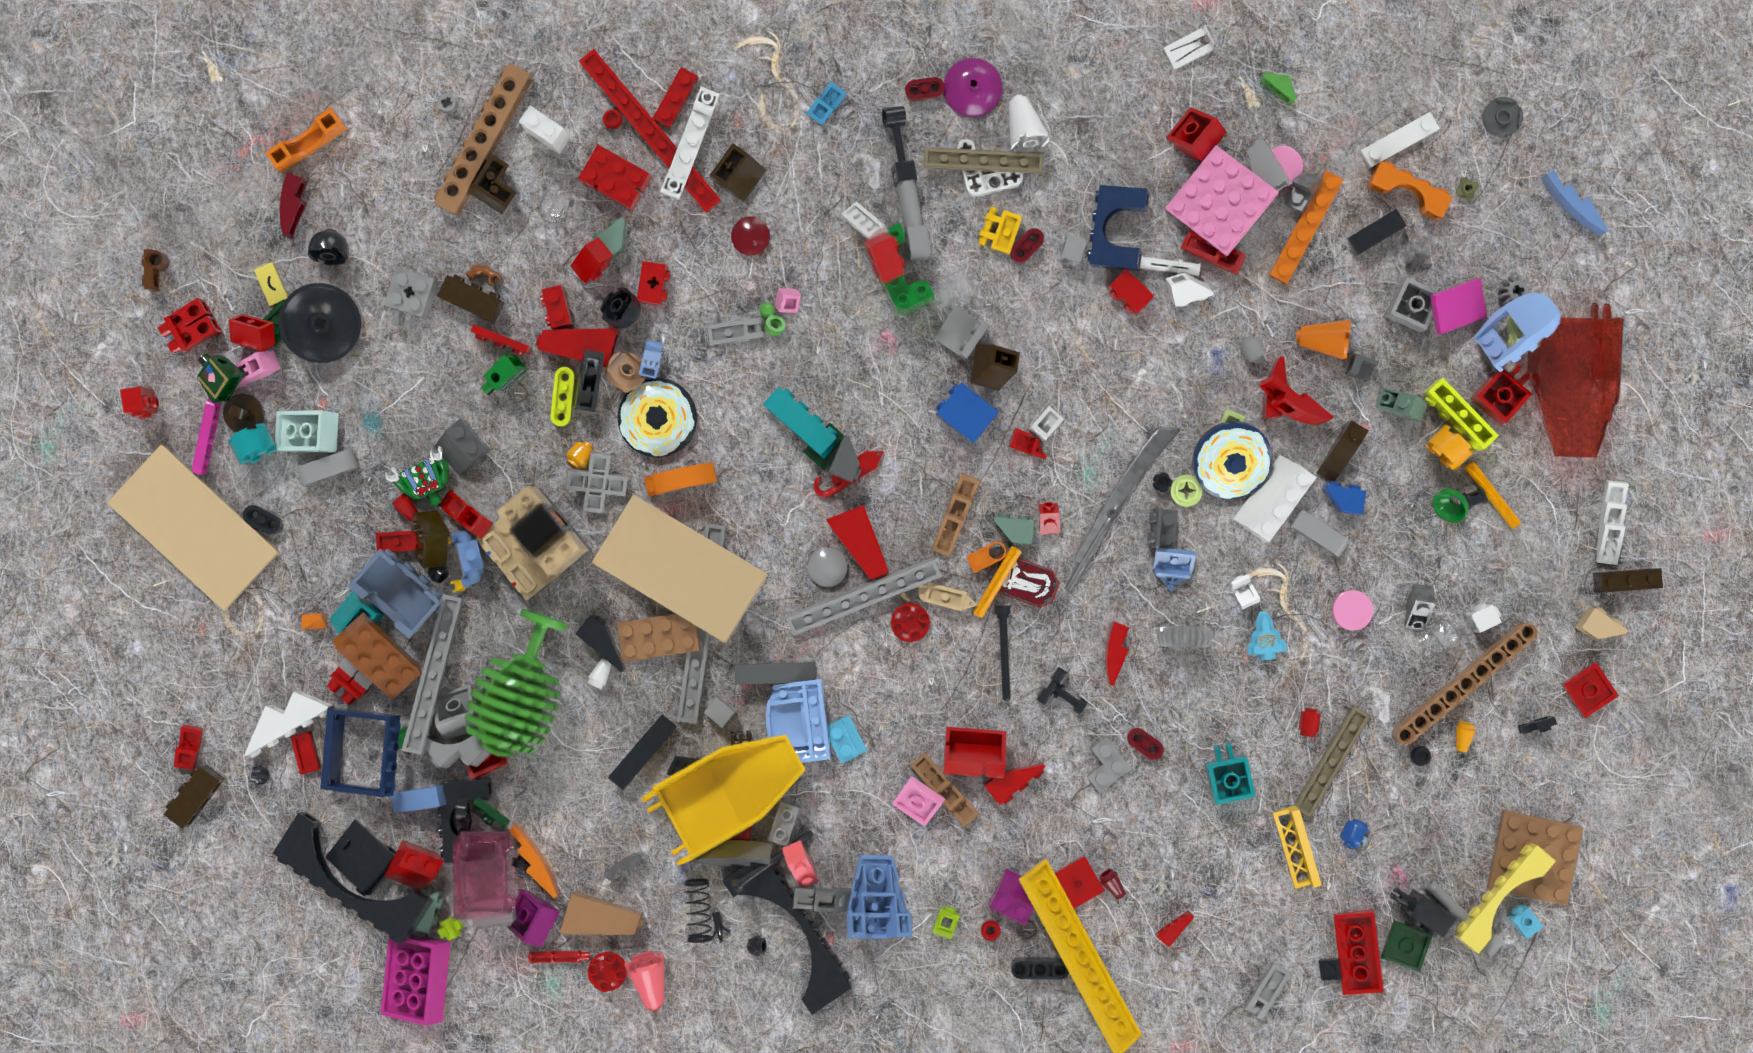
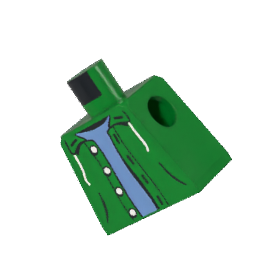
M503 355L484 374L487 382L481 386V389L487 395L492 394L495 390H506L529 369L517 355Z

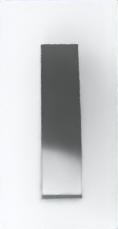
M816 662L734 664L735 685L793 683L816 680Z
M727 840L691 862L731 867V864L750 866L751 862L770 865L773 843Z

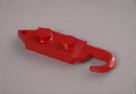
M867 450L857 456L860 463L859 468L862 469L858 480L879 467L878 463L884 451ZM832 475L834 486L826 491H822L818 486L819 481L822 479L819 476L813 483V489L818 496L829 498L852 483Z

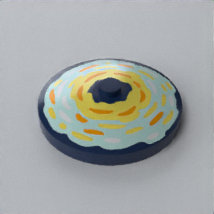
M1227 421L1209 429L1199 439L1192 457L1193 472L1199 484L1209 494L1222 499H1238L1256 491L1267 479L1273 462L1272 449L1265 435L1255 426L1242 421Z

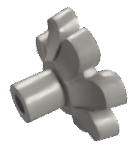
M1417 244L1410 247L1411 252L1405 258V263H1410L1412 268L1416 267L1417 262L1419 264L1425 263V260L1431 258L1430 250L1428 248L1421 249Z

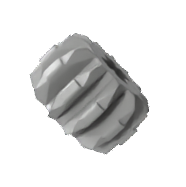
M1511 275L1508 277V280L1504 279L1501 282L1503 286L1498 288L1502 292L1498 298L1505 299L1502 305H1506L1524 294L1531 293L1529 290L1533 286L1526 285L1529 279L1522 281V275H1518L1516 278ZM1513 290H1517L1518 294H1514Z

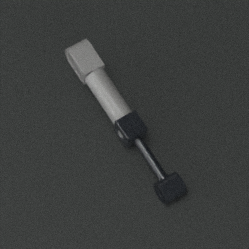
M903 106L885 107L882 109V123L885 128H892L898 162H895L892 166L891 172L894 187H897L904 224L906 257L908 261L929 259L930 245L926 225H923L915 183L917 181L914 160L906 161L900 131V126H905L906 111Z

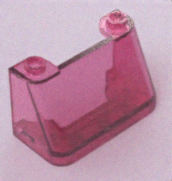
M461 831L455 838L452 847L455 920L509 915L515 909V899L512 898L511 894H508L506 856L513 848L510 832Z

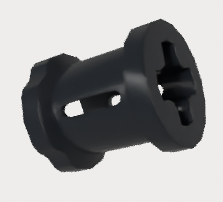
M1478 487L1476 491L1468 494L1462 493L1468 502L1469 510L1472 509V506L1488 502L1482 487Z

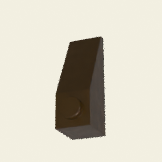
M1352 420L1346 422L1316 473L1328 481L1335 482L1361 445L1369 430Z

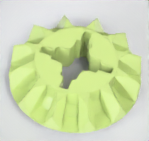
M1182 475L1172 482L1170 492L1172 499L1178 505L1188 507L1195 505L1201 499L1203 490L1194 476ZM1186 482L1188 489L1194 490V492L1188 493L1187 499L1184 493L1178 492V490L1185 487Z

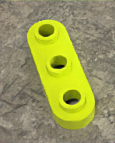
M568 367L559 368L554 376L550 418L552 423L559 427L567 426L572 417L576 376L573 370ZM565 374L569 375V379L567 381H563L562 379L563 375ZM562 394L567 395V399L565 401H561L560 396ZM561 413L565 415V418L562 421L558 419V416Z

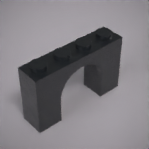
M491 778L440 782L439 785L443 784L446 805L438 807V817L441 818L442 824L439 827V837L443 840L440 855L441 858H444V863L486 861L496 858L495 837L471 839L463 835L459 836L454 824V813L458 800L475 801L477 797L482 800L492 798Z

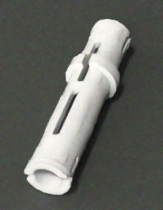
M1143 256L1141 258L1140 269L1176 273V275L1185 272L1189 275L1199 276V263L1183 262L1181 259L1173 261ZM1151 263L1164 264V265H1168V266L1166 267V266H1159V265H1151ZM1172 266L1187 267L1188 269L1174 268Z

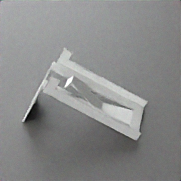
M1204 25L1203 30L1200 28L1163 49L1174 70L1212 52L1214 41ZM1206 34L1210 39V43L1201 47L1200 40L1183 46ZM1193 51L1192 53H1190L1189 55H1187L1186 57H1184L1183 59H1181L1180 61H1178V62L1176 63V61L1179 60L1181 57H1183V56L1186 55L1187 53Z

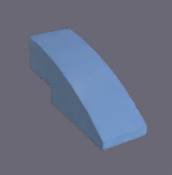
M443 784L394 792V796H391L394 813L446 805Z

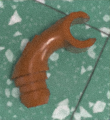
M473 265L466 272L469 280L487 275L489 277L488 282L492 286L496 287V284H494L496 277L503 282L501 275L487 266Z

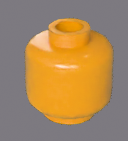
M586 441L584 443L575 442L566 453V463L572 469L586 470L589 465L590 451L594 452V447Z

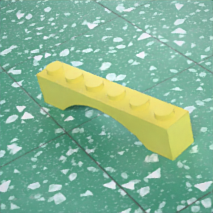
M1530 843L1524 846L1519 858L1513 860L1508 865V871L1497 878L1494 883L1495 886L1491 891H1487L1483 895V901L1471 909L1469 917L1465 922L1463 921L1457 926V932L1454 936L1473 952L1479 954L1490 941L1493 918L1504 897L1521 883L1533 878L1543 877L1556 862L1538 845Z

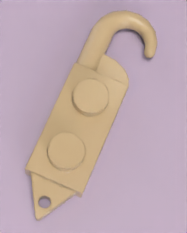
M930 582L917 587L919 588L920 599L926 603L960 612L977 606L965 591ZM904 592L900 593V597L903 600L910 601V598Z

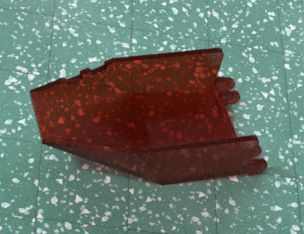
M1598 303L1591 305V318L1560 317L1559 325L1548 338L1543 337L1537 343L1539 347L1533 352L1528 351L1527 372L1530 374L1528 381L1554 456L1596 458L1605 437L1608 423L1611 422L1615 405L1618 404L1620 398L1624 319L1623 317L1612 318L1611 306L1608 303L1603 305V319H1598Z

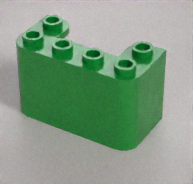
M898 223L887 228V234L894 236L898 246H900L905 240V233L901 224ZM903 275L885 283L880 281L893 310L898 315H907L934 302V292L926 281L920 280L907 285Z

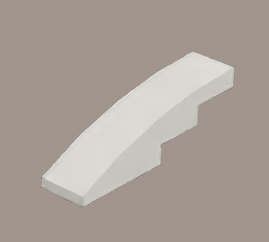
M1606 481L1598 531L1597 563L1618 564L1626 528L1623 523L1627 509L1625 504L1629 487L1627 482Z

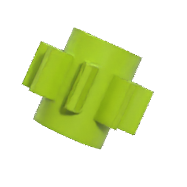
M451 916L439 923L441 928L437 931L441 939L446 937L450 941L462 934L460 929L464 926L460 918L455 920Z

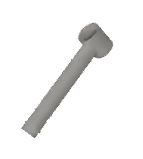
M1434 880L1426 884L1425 889L1451 914L1456 916L1460 923L1467 920L1469 914ZM1491 930V939L1482 951L1489 957H1492L1505 942Z

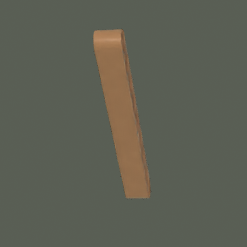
M1529 623L1517 624L1399 723L1392 731L1393 739L1405 745L1416 740L1537 637V628ZM1525 627L1529 630L1527 637L1522 635V630ZM1509 640H1512L1514 644L1511 650L1507 648ZM1496 652L1498 654V661L1493 663L1491 657ZM1481 665L1483 673L1478 676L1476 669ZM1466 678L1468 686L1463 689L1461 681ZM1451 691L1453 694V698L1451 701L1448 702L1446 700V694L1447 692ZM1433 704H1436L1438 707L1435 714L1430 712ZM1418 717L1422 718V725L1420 727L1415 725V720ZM1402 730L1407 731V737L1404 740L1400 739V732Z

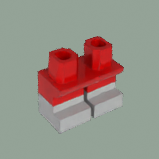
M344 657L338 668L330 675L332 679L329 681L327 688L337 693L343 687L347 692L341 699L347 705H351L357 699L363 698L375 684Z

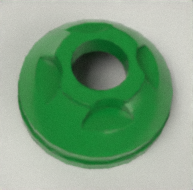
M1443 489L1433 498L1432 503L1435 512L1445 521L1452 523L1460 522L1469 512V505L1465 496L1454 489ZM1451 496L1457 497L1460 500V504L1454 503Z

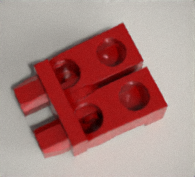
M200 298L194 299L170 316L163 318L165 322L158 327L163 337L173 335L174 340L167 343L172 353H178L183 350L190 351L204 341L223 333L216 319L212 317L213 314L206 301Z

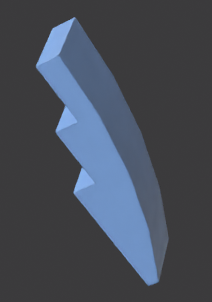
M1555 171L1541 178L1553 197L1580 224L1598 236L1609 231L1589 197L1581 200L1573 185L1569 184L1564 187Z

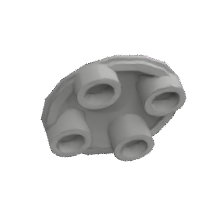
M822 548L811 556L808 562V571L816 584L823 587H832L844 579L847 573V562L840 551L834 548Z

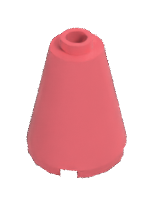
M654 951L637 954L631 957L632 961L630 963L628 961L625 962V969L645 1008L651 1011L658 1010L665 1002L664 954L659 952V955H654Z

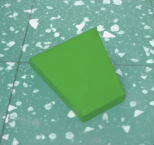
M1265 73L1260 79V82L1289 106L1295 101L1296 95L1290 75Z

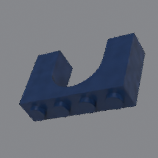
M1100 185L1099 191L1095 193L1097 210L1093 211L1092 221L1095 222L1094 230L1090 232L1092 249L1088 250L1087 261L1090 262L1092 267L1140 271L1141 249L1111 244L1106 238L1105 230L1109 219L1118 212H1147L1150 196L1147 188Z

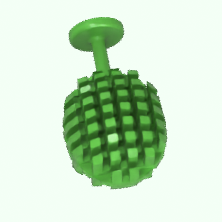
M523 608L520 612L521 617L535 622L526 653L509 655L514 658L512 661L492 658L489 662L500 666L502 669L497 670L483 667L480 673L493 678V680L481 677L476 679L475 684L487 691L472 689L470 695L482 701V703L469 700L467 707L479 714L469 712L465 714V720L479 726V728L466 726L467 733L481 739L482 742L478 743L486 751L500 757H519L512 754L513 752L511 751L513 750L530 754L535 752L537 749L527 745L525 742L542 744L545 738L534 732L548 734L551 727L540 721L553 723L556 716L543 709L557 711L559 706L556 702L545 698L546 696L556 699L560 698L561 692L546 686V683L560 686L559 679L544 673L543 668H548L536 658L547 628L565 631L568 624Z

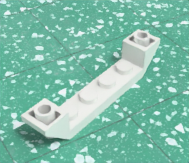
M700 87L693 110L660 193L678 200L680 199L713 114L719 93Z

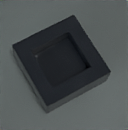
M1340 958L1318 960L1321 981L1341 980L1343 978Z

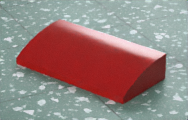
M1374 909L1333 914L1338 958H1340L1343 975L1341 979L1343 995L1384 993Z

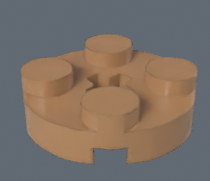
M618 352L607 363L605 376L623 392L637 389L646 378V376L638 375L642 360L633 353L621 354V352ZM622 369H629V375L625 374Z

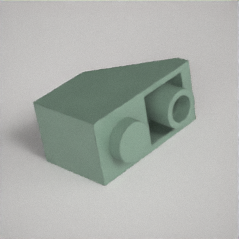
M623 217L613 219L608 224L610 227L605 231L600 230L593 236L594 239L599 237L614 255L610 262L621 254L625 248L627 222Z
M1382 388L1376 403V407L1419 422L1427 406V402L1416 395Z
M998 513V517H993V522L1011 543L1032 545L1034 520H1030V516L1018 515V519L1010 518V514Z
M438 890L429 896L434 901L415 930L430 933L434 928H437L439 923L438 909H441L444 903L442 890Z

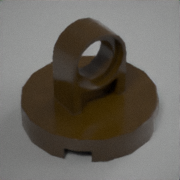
M243 393L234 395L224 405L223 418L225 423L235 432L245 428L247 430L256 429V424L263 423L265 415L260 404L261 402L252 395Z

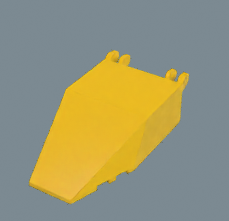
M785 734L722 747L652 787L653 790L641 798L642 802H647L654 796H658L660 802L650 806L647 811L650 813L661 806L664 807L684 843L670 852L671 855H676L685 848L689 852L688 856L682 857L676 862L677 866L694 860L761 820L806 769Z

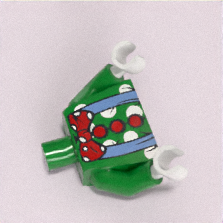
M438 446V454L434 453L431 448V458L400 472V476H398L397 470L394 467L391 469L395 474L390 476L385 472V476L388 481L393 482L407 496L412 499L417 498V500L428 498L431 507H435L443 503L438 492L446 489L450 468L445 457L442 456V447Z

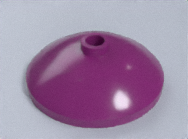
M966 58L958 61L948 70L944 79V97L950 108L956 113L965 117H981L991 112L1000 101L1003 88L999 72L991 63L980 58ZM975 81L977 86L971 87L970 82Z

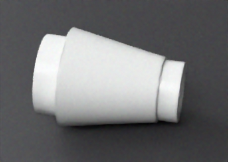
M601 658L600 662L588 676L589 680L587 683L602 690L603 686H606L612 664Z

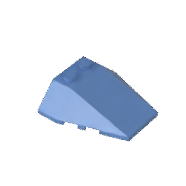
M859 855L847 912L848 938L889 939L913 937L911 914L909 910H906L903 900L905 895L904 892L900 891L898 884L900 879L892 856Z

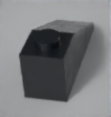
M584 350L572 405L574 409L595 412L605 353Z
M590 615L575 634L616 669L624 672L626 666L622 662V657L609 628L605 625L606 621L599 615L596 617Z

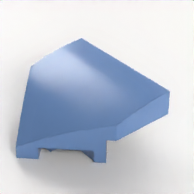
M1169 548L1155 549L1153 569L1156 576L1161 578L1170 591L1175 589V586L1183 580L1191 578L1190 574L1193 572L1196 552Z

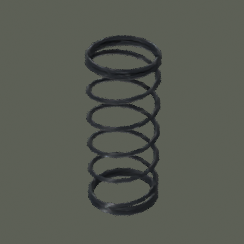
M708 879L684 881V886L688 887L707 885L706 887L685 891L684 893L708 895L704 899L685 902V904L709 906L707 909L686 913V915H705L710 917L705 921L686 924L687 926L699 925L710 927L705 932L688 934L687 942L704 943L713 940L711 935H702L710 932L712 927L707 924H701L712 918L708 914L701 913L711 908L709 904L701 902L710 897L708 893L700 891L709 887L710 882Z

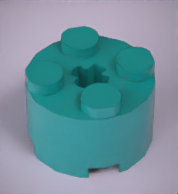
M265 423L256 424V429L247 430L245 428L232 435L231 439L228 440L240 465L247 462L253 464L261 460L260 456L264 454L269 455L277 451L276 444Z

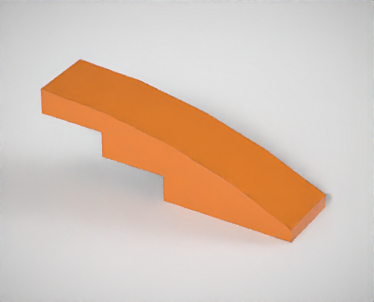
M516 823L508 832L522 844L517 852L531 864L526 872L555 899L560 894V890L547 861L530 836Z

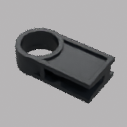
M458 800L455 813L459 836L467 834V837H469L472 824L469 801Z

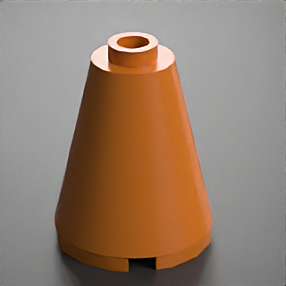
M1351 320L1301 326V330L1296 332V342H1299L1301 347L1347 360Z

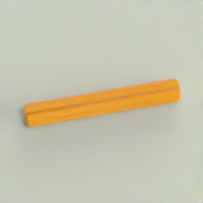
M1470 462L1465 466L1467 473L1478 487L1484 489L1487 498L1510 528L1513 529L1521 524L1519 518L1476 463Z
M1014 546L1009 549L973 610L974 615L979 618L984 617L1020 556L1021 550Z

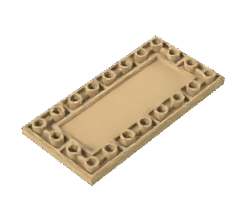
M163 444L152 453L107 502L108 505L223 611L229 608L279 553L269 541L251 525L247 524L243 517Z
M635 495L628 502L591 562L724 643H727L768 576L764 571Z

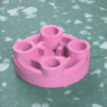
M1278 146L1273 148L1272 152L1290 178L1291 183L1286 185L1290 186L1293 184L1292 180L1302 174L1303 161L1295 149L1288 146Z
M1349 590L1342 592L1336 597L1332 605L1333 620L1340 627L1347 630L1362 629L1372 619V602L1367 595L1360 591Z

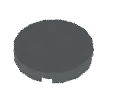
M1498 97L1490 101L1484 108L1482 122L1490 134L1497 137H1508L1521 127L1523 110L1514 99Z

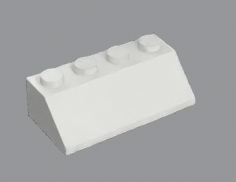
M1279 455L1273 463L1265 482L1256 491L1251 493L1233 520L1263 542H1270L1317 477L1300 465Z

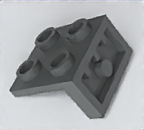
M1155 508L1153 512H1150L1149 524H1152V530L1148 532L1147 544H1150L1151 549H1175L1177 510Z

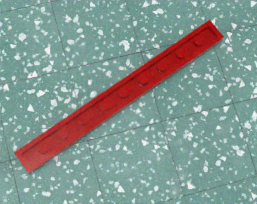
M593 48L579 60V63L667 168L670 169L677 147ZM692 166L684 188L707 214L721 202V199Z

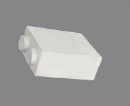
M532 106L528 107L519 120V123L527 133L558 154L562 152L571 139L563 127Z

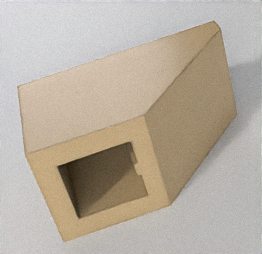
M1600 607L1587 608L1575 628L1592 639L1623 635L1629 631L1623 627L1624 623L1618 619H1611L1606 616L1607 612Z

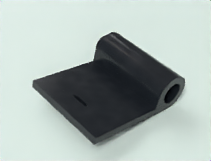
M354 819L325 858L357 887L356 891L359 894L370 896L385 878V874L397 851L388 845H383L358 820Z

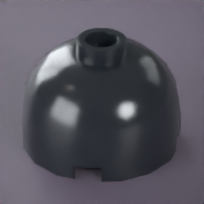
M326 229L313 235L308 246L307 255L317 263L319 259L323 260L325 265H342L349 258V245L346 238L337 233L336 230Z
M618 288L619 291L609 293L603 300L600 309L603 313L601 317L610 326L625 329L637 321L641 313V305L636 295L630 290Z

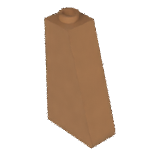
M574 891L571 894L560 933L635 935L637 930L642 929L645 919L641 918L643 914L641 911Z

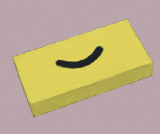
M273 262L254 270L270 307L279 304L283 299H287V291Z

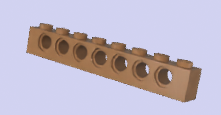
M511 63L502 69L500 73L501 79L498 84L493 86L490 93L492 96L489 101L483 104L480 118L476 119L472 125V133L463 141L461 153L455 156L452 170L448 171L443 181L445 183L435 193L434 203L457 217L460 216L471 196L468 191L490 156L496 150L534 79L530 73ZM508 84H515L512 91H506ZM499 101H505V106L501 109H498L497 103ZM496 118V123L493 126H487L489 119ZM482 135H486V141L482 144H479V137ZM471 153H477V158L474 161H469ZM467 170V176L463 179L459 178L460 172ZM457 187L458 193L455 196H450V190Z

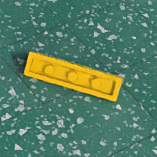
M1294 805L1272 812L1294 888L1297 889L1310 884L1314 888L1322 886L1300 810ZM1289 813L1291 820L1286 827L1280 824L1278 816ZM1289 831L1296 836L1293 845L1285 841ZM1294 850L1301 853V859L1298 864L1292 862L1290 858ZM1299 869L1306 872L1308 879L1297 882L1296 875Z

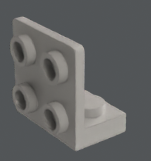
M955 306L934 336V339L966 361L990 325L984 321L982 323L958 306Z

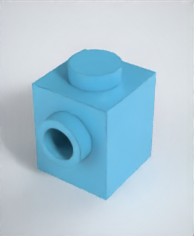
M1523 904L1512 908L1511 913L1507 916L1520 935L1527 939L1543 928L1530 908Z

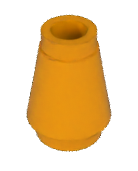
M1459 721L1458 726H1456L1457 751L1468 752L1476 732L1474 729L1475 724Z

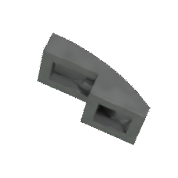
M641 851L623 858L613 865L604 874V877L610 881L622 867L630 871L645 854Z

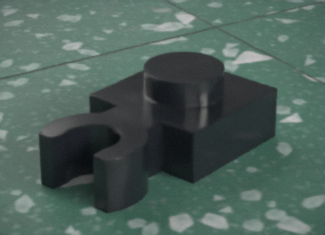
M1548 715L1529 721V723L1518 725L1517 727L1520 734H1527L1535 730L1546 732L1552 729L1551 726L1557 725L1554 716Z

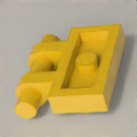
M990 206L989 212L984 217L983 229L978 234L980 238L977 244L985 247L987 240H991L993 243L990 249L1009 255L1023 216L1004 210L1002 216L999 217L996 216L998 209ZM993 223L999 224L996 234L990 233Z

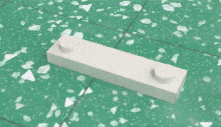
M1431 112L1362 149L1360 154L1370 169L1381 161L1433 134L1440 128Z
M855 202L842 213L844 219L868 240L888 232L886 226L858 202Z

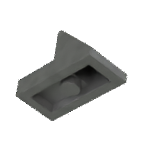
M1307 171L1294 178L1292 183L1295 187L1284 203L1286 207L1304 214L1323 182V178Z

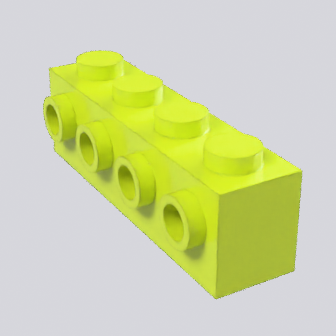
M1444 378L1436 380L1422 393L1426 397L1425 401L1427 404L1435 407L1439 411V416L1444 421H1449L1453 425L1452 429L1454 432L1462 435L1471 446V449L1477 451L1485 450L1499 436Z

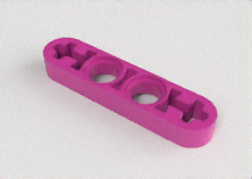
M210 398L207 399L192 464V472L199 475H205L208 470L221 410V402L213 403Z

